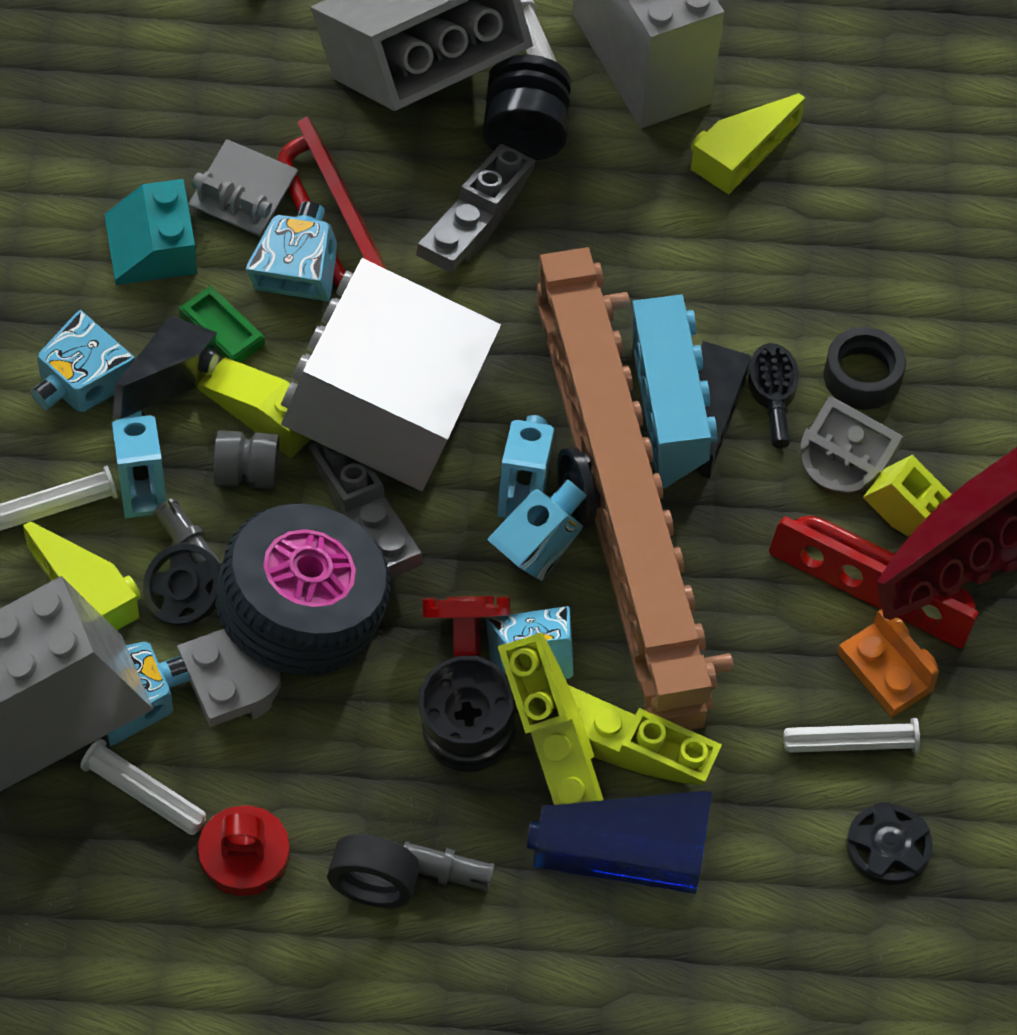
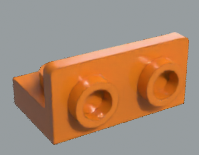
M882 609L876 612L872 625L841 643L837 651L840 658L891 718L933 692L939 674L934 657L927 650L920 649L910 637L909 630L904 622L898 617L892 620L884 618Z

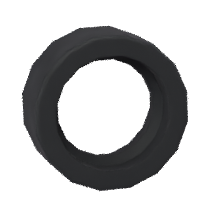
M870 327L851 328L839 334L829 346L823 373L826 387L835 399L850 407L862 410L879 408L891 402L900 391L906 358L903 348L896 339L884 331ZM851 354H869L885 363L889 369V375L880 382H858L844 373L840 368V363L843 358Z
M365 834L347 835L339 839L336 844L327 879L336 891L353 901L381 908L401 907L408 904L412 897L420 870V863L412 852L394 841Z

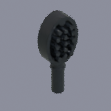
M768 343L760 346L753 353L748 372V384L753 398L760 405L768 409L767 413L770 416L773 446L781 449L788 447L790 444L786 406L795 397L799 370L795 358L785 347L775 343Z

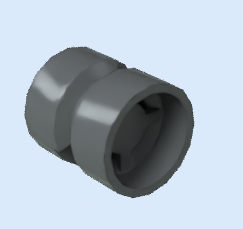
M218 430L214 454V485L239 488L243 481H248L253 489L275 490L279 469V434L254 433L251 439H246L243 432Z

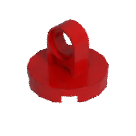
M494 596L447 597V600H437V606L436 598L422 599V617L453 618L454 657H481L480 617L510 615V597L501 596L496 598L497 605H494Z
M249 805L229 807L214 815L202 829L198 842L200 868L204 875H207L211 881L216 883V888L222 892L237 896L255 895L267 890V885L284 875L290 859L288 833L280 820L263 808Z

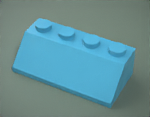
M683 294L632 301V350L648 437L653 451L655 473H659L663 488L670 486L709 461L711 443L718 440L714 416L707 417L705 409L706 406H710L707 380L700 381L698 371L703 370L701 346H693L691 336L696 335L695 315L693 310L686 311Z

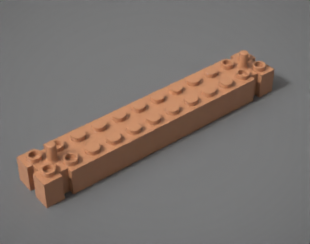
M589 247L542 254L539 257L538 275L540 284L537 285L536 304L543 330H546L547 345L574 446L581 452L588 454L591 460L593 483L600 493L601 507L596 509L594 521L639 689L642 690L645 699L644 708L646 711L688 730L704 728L707 710L713 709L711 689L717 688L716 674L732 671L734 664L729 653L705 658L700 653V650L706 649L704 630L701 623L695 624L691 613L695 611L693 591L690 585L684 586L681 573H684L683 555L679 547L673 548L670 538L674 534L672 516L669 510L663 511L660 499H663L661 477L659 473L652 474L650 463L653 462L651 442L649 437L642 438L640 427L643 425L641 406L639 401L632 402L629 392L633 390L631 371L629 366H622L620 356L623 355L621 335L619 331H612L610 324L613 321L614 310L630 307L629 295L627 292L602 295L601 287L604 285L602 268L599 262L593 263Z

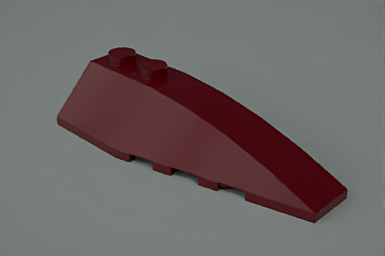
M1017 447L970 479L943 501L914 530L895 553L877 580L884 618L892 620L929 605L932 602V598L937 595L951 596L960 592L962 585L969 582L983 583L990 580L991 573L996 571L1010 572L1017 569Z

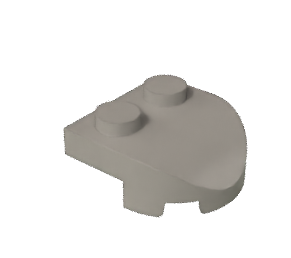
M829 396L811 428H806L801 441L802 461L808 475L821 487L841 494L861 493L868 490L883 469L890 465L902 445L904 437L834 397Z
M225 629L177 645L178 655L184 660L191 685L210 727L250 713L252 720L265 714L272 707V701L276 697L279 688H281L280 671L266 667L246 655L226 634Z

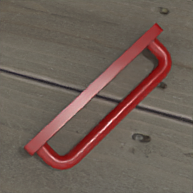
M308 116L299 120L297 123L303 135L286 144L278 154L277 161L294 167L293 160L295 157L311 149L364 259L388 270L319 131ZM297 174L288 188V192L299 213L301 204L306 201L311 202ZM336 253L333 283L339 287L345 270Z
M787 516L782 518L777 525L769 548V553L772 556L882 609L877 580L895 555L894 553L817 516H803L796 520ZM805 546H813L819 549L823 554L824 560L812 559L806 553ZM844 565L856 567L862 573L863 579L856 580L849 577L844 570ZM961 587L960 592L951 596L940 594L932 598L930 605H933L940 611L942 616L940 619L929 617L925 614L922 607L898 617L962 649L970 637L979 613L975 610L976 606L973 597L967 590Z

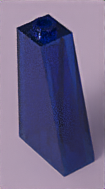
M698 791L542 806L540 823L531 821L527 840V849L535 850L533 867L696 894L701 872L712 792Z

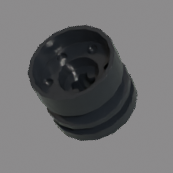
M530 54L514 55L496 63L489 71L487 85V104L482 134L486 144L493 150L500 144H503L534 160H543L557 154L565 146L568 130V109L572 81L567 70L556 61Z
M457 656L441 662L427 674L420 688L419 698L422 732L429 752L442 765L456 771L478 772L494 766L508 754L515 740V701L507 675L495 663L478 656ZM472 719L474 725L465 726L464 720Z

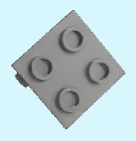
M226 139L208 171L204 174L198 172L195 175L192 187L197 190L188 205L261 237L297 175L298 169Z

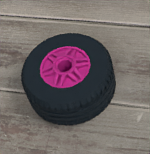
M290 504L266 509L246 520L231 537L215 587V606L218 610V618L223 628H225L226 634L238 648L266 667L283 673L298 675L329 673L341 669L343 666H347L353 660L359 658L374 639L390 594L391 578L389 577L388 564L374 539L358 523L342 513L323 506L309 504Z

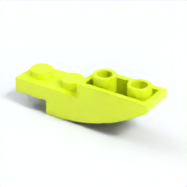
M542 632L498 646L525 733L531 732L558 818L605 803L591 759L595 756L586 729L566 679Z
M569 686L586 729L594 758L660 779L695 785L705 784L722 744L641 708L634 715Z

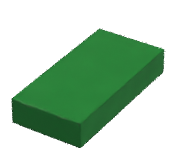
M211 285L179 307V316L184 321L217 332L215 350L219 351V355L223 358L226 357L241 363L265 345V336Z

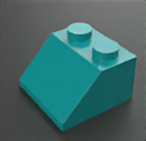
M184 179L142 184L104 214L115 285L198 274L195 241Z

